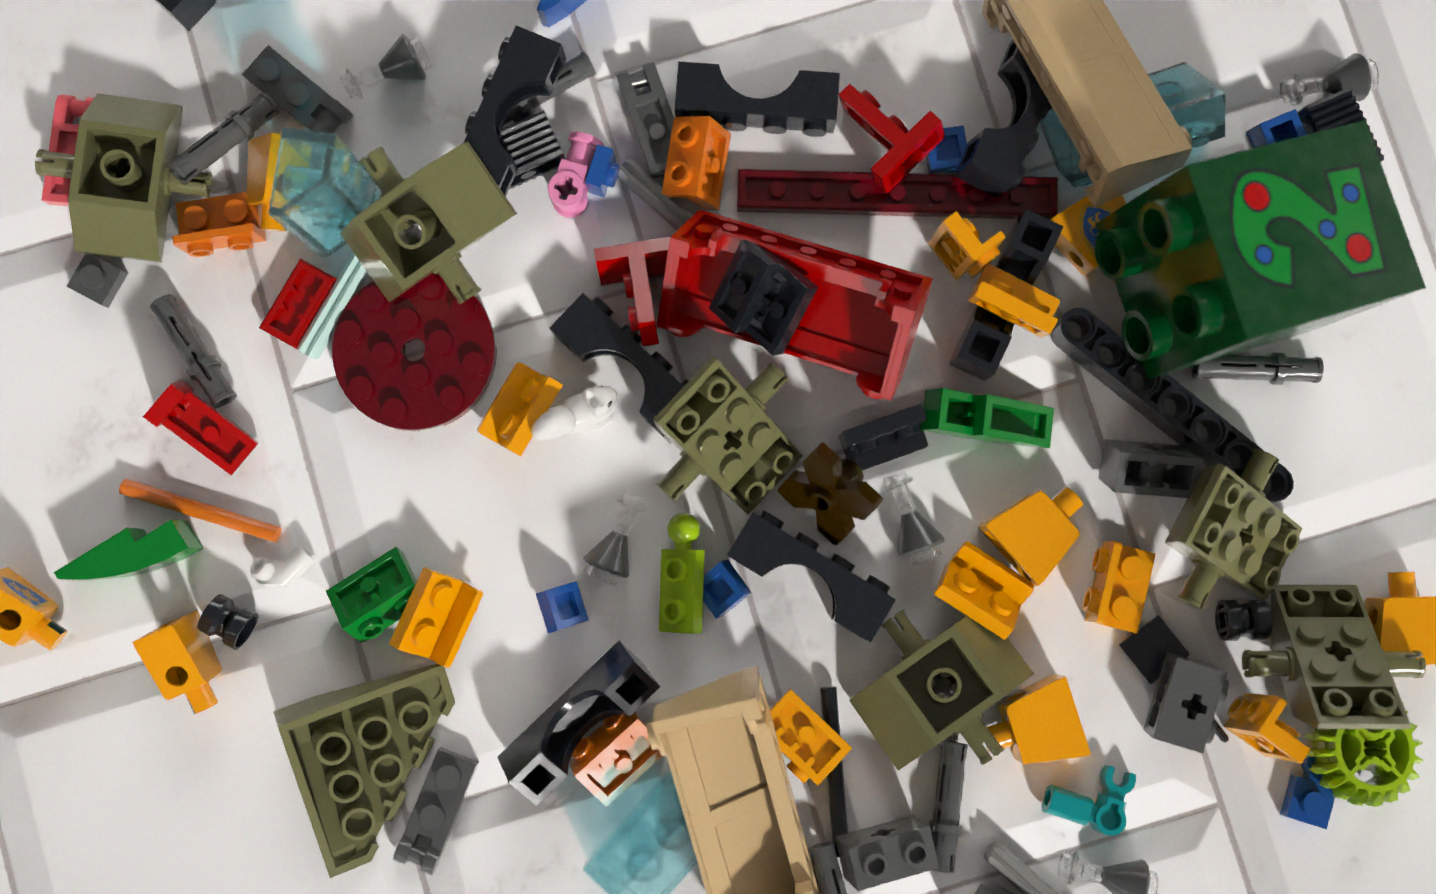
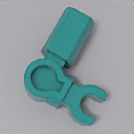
M1104 765L1100 772V783L1103 786L1102 794L1098 793L1095 804L1090 797L1051 784L1046 788L1041 805L1042 811L1083 826L1089 822L1093 830L1105 835H1118L1126 826L1125 808L1127 802H1124L1125 794L1131 792L1135 787L1136 775L1125 772L1122 783L1115 785L1113 782L1115 767Z

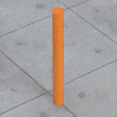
M124 479L119 487V493L271 542L276 543L281 535L282 529L279 526L129 479Z

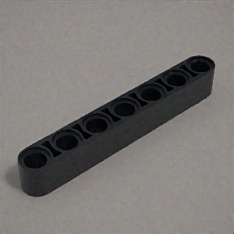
M1073 308L1058 318L1050 334L1053 343L1176 443L1186 446L1202 457L1203 464L1206 467L1219 463L1225 465L1241 477L1252 456L1253 449L1263 450L1169 374L1148 379L1142 361L1135 359L1129 353L1123 337L1090 311L1084 308ZM1067 321H1073L1079 325L1081 329L1079 339L1073 338L1067 333L1065 328ZM1099 346H1105L1111 351L1113 356L1111 364H1106L1100 360L1098 356ZM1132 371L1141 374L1143 377V390H1138L1132 385L1130 380ZM1165 397L1172 399L1176 405L1174 416L1168 415L1163 408ZM1198 422L1207 428L1208 438L1206 442L1201 441L1196 435L1195 431ZM1231 448L1236 450L1240 456L1238 468L1233 467L1229 462L1228 454ZM1278 463L1270 476L1272 482L1270 494L1263 490V493L1266 495L1265 498L1270 502L1285 500L1293 490L1294 480L1291 473Z

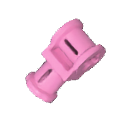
M579 131L570 133L568 140L571 145L566 160L561 159L557 173L552 176L548 183V193L553 202L554 209L565 218L579 217L588 207V189L585 181L597 144L604 146L601 140ZM570 190H574L576 195L569 194ZM561 194L568 195L567 199L563 200Z

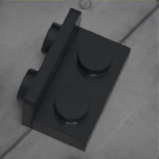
M918 404L842 431L838 438L846 459L854 461L863 471L927 448L928 441L925 433L920 430L921 423L927 420L922 404Z

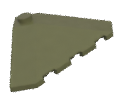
M433 664L316 695L273 711L330 878L372 861L379 847L378 843L374 842L385 820L392 822L407 794L406 790L402 788L413 767L421 768L435 742V739L430 735L441 714L448 716L455 704L445 667Z

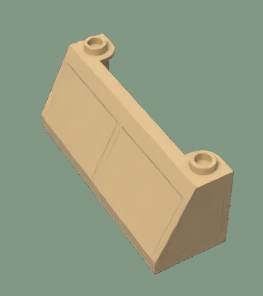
M984 0L982 14L990 28L999 25L998 28L1002 34L1009 31L1079 152L1081 158L1078 167L1081 172L1087 170L1092 180V185L1085 189V193L1094 208L1184 166L1193 149L1191 137L1185 127L1177 124L1103 0Z
M758 666L739 670L655 705L652 720L650 723H647L649 743L653 750L659 748L663 757L667 756L706 893L820 894Z

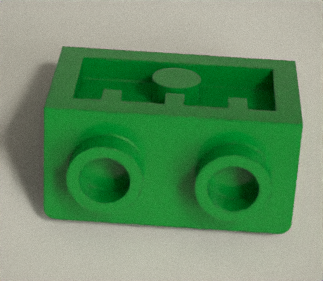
M394 547L326 590V593L342 629L360 643L378 637L387 627L400 620L417 580L404 553L398 547Z

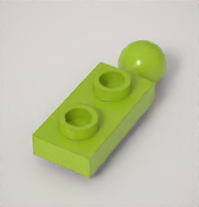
M678 513L670 519L667 526L668 536L675 543V549H661L659 632L701 634L705 550H691V543L698 538L700 533L698 520L689 513Z

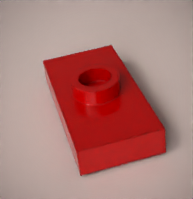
M300 258L259 328L298 350L299 342L337 279Z

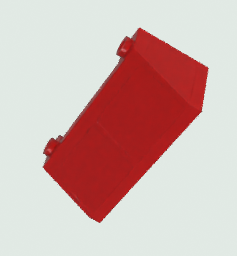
M701 209L670 237L656 327L669 330L678 337H690L706 328L760 345L746 331L737 333L732 331L709 309L741 240H748L779 257L818 286L784 353L857 376L856 385L866 396L874 399L884 398L892 400L901 382L933 278Z

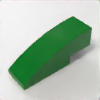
M946 388L925 390L923 409L927 420L921 423L920 430L1004 444L1050 448L1054 408L990 394L975 395Z
M171 519L148 534L144 529L125 528L56 570L54 574L57 579L104 580L131 577L169 566L204 548L188 521Z

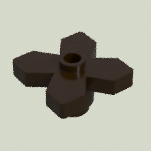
M823 442L802 462L805 472L795 470L777 489V492L794 508L814 509L816 512L817 530L835 546L854 529L853 518L865 520L883 501V497L867 482L863 481V472L854 461L841 459Z

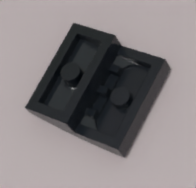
M741 240L709 309L735 333L746 331L772 356L784 353L818 286L794 267L769 251L748 240Z

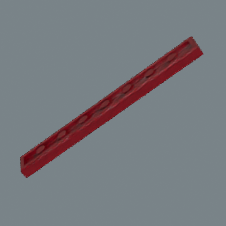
M738 169L737 212L949 217L957 211L961 218L1018 219L1026 209L1047 219H1051L1058 214V177L1023 176L1015 189L1010 188L995 198L955 177L954 174L908 173L886 194L876 185L872 172Z

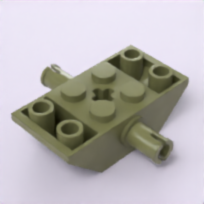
M97 93L79 120L75 155L46 151L44 149L37 151L35 157L42 159V162L35 161L37 175L71 179L68 205L76 252L162 263L170 198L173 193L198 195L206 198L211 196L212 190L208 189V186H213L211 172H200L188 184L184 185L173 176L170 168L167 167V163L176 158L183 111L182 105ZM128 168H130V171L128 172L127 175H125V176H123V177H121V178L118 177L119 174H126L127 171H128Z
M468 141L405 179L402 178L386 155L383 147L373 150L367 154L368 158L363 157L359 163L366 169L382 194L379 196L380 199L351 219L340 233L388 302L403 294L431 273L434 275L438 273L457 299V303L459 305L482 289L480 286L478 287L460 261L462 257L460 253L517 214Z
M712 356L653 419L657 428L681 451L679 453L681 456L679 461L660 481L656 482V485L676 502L678 497L699 475L703 477L705 475L740 509L749 515L803 457L799 450L764 412L766 410L764 405L789 381L788 377L776 365L769 362L767 367L745 389L721 362Z
M1253 449L1252 456L1241 477L1225 465L1219 463L1202 469L1164 542L1195 565L1183 590L1178 595V599L1197 609L1203 610L1218 578L1265 601L1270 591L1277 586L1281 577V570L1289 554L1298 546L1300 533L1303 528L1265 498L1266 495L1263 493L1273 470L1280 461L1276 456L1260 449Z
M1277 585L1271 590L1272 651L1244 650L1242 654V669L1245 670V677L1280 676L1293 717L1316 729H1408L1411 723L1393 677L1422 678L1426 670L1425 658H1421L1423 654L1419 650L1384 651L1381 648L1357 585Z
M904 610L896 613L893 617L903 631L898 628L892 618L885 621L882 627L886 629L904 654L901 657L903 661L851 698L849 702L896 769L900 770L954 732L956 735L961 733L982 765L993 759L984 747L983 742L993 756H998L1005 750L1003 746L998 743L981 718L984 716L982 712L1034 674L1008 638L1002 639L968 616L931 641L929 639L924 641L906 616ZM934 676H938L941 680L947 677L951 680L952 685L948 688L951 695L948 698L942 693L936 695L933 692L932 688L936 685L933 680Z

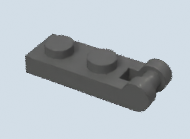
M269 45L266 46L242 74L252 85L261 92L268 94L280 108L327 146L335 138L333 134L342 123L346 125L354 116L345 106L326 93ZM324 109L329 111L321 122L315 120Z
M651 62L642 65L643 70L631 74L628 71L616 74L649 173L652 178L665 175L674 117L655 63ZM649 86L651 92L636 96L635 89Z
M442 747L437 750L404 834L395 850L393 860L402 864H406L407 861L421 866L420 871L429 875L434 874L479 762ZM419 834L433 839L428 850L415 845Z

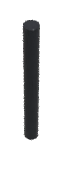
M836 686L821 687L822 719L840 736ZM842 760L827 775L832 841L835 844L838 858L839 853L835 837L848 833Z

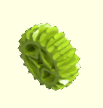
M1411 723L1408 729L1315 728L1314 732H1307L1303 735L1309 741H1312V749L1307 756L1316 757V762L1309 770L1314 774H1322L1319 785L1332 789V796H1335L1337 799L1347 800L1352 805L1363 806L1366 804L1367 806L1377 807L1383 805V802L1392 803L1398 801V793L1411 791L1407 780H1415L1420 777L1413 769L1414 764L1424 761L1418 755H1415V747L1423 744V742L1412 737V733L1418 726ZM1357 770H1369L1374 776L1362 782L1354 776V773Z

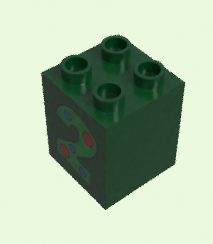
M1366 120L1188 164L1095 223L1098 231L1095 241V257L1098 267L1105 277L1115 281L1126 313L1122 320L1123 341L1129 353L1135 359L1142 361L1148 379L1310 332L1426 288Z

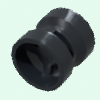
M218 594L204 609L197 628L208 636L217 635L221 637L224 645L233 650H238L252 634L259 616L258 613L248 608L240 609L234 606L232 599L223 594Z
M1262 599L1248 600L1245 604H1239L1236 600H1219L1215 610V625L1219 638L1222 641H1237L1240 637H1248L1252 641H1266L1272 631V615L1268 603Z

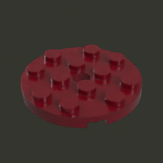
M431 273L391 302H388L374 281L370 282L353 296L344 308L337 322L332 343V359L335 374L340 387L350 402L372 420L390 428L403 431H420L446 426L464 416L478 403L487 390L493 377L497 358V347L492 322L485 308L474 295L459 305L457 299L438 273L436 275ZM413 340H422L425 345L423 357L417 361L408 360L405 356V344Z

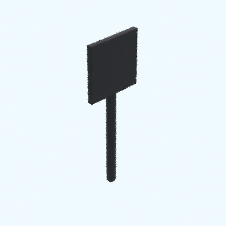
M1159 615L1138 630V634L1133 633L1119 644L1150 685L1159 679L1167 651L1185 657L1190 655ZM1192 697V699L1189 700L1191 704L1194 706V704L1196 703V699ZM1217 723L1215 734L1222 742H1228V735Z

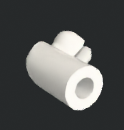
M301 546L287 561L268 560L263 557L256 559L250 567V573L259 584L264 586L288 587L316 561V558L311 552Z

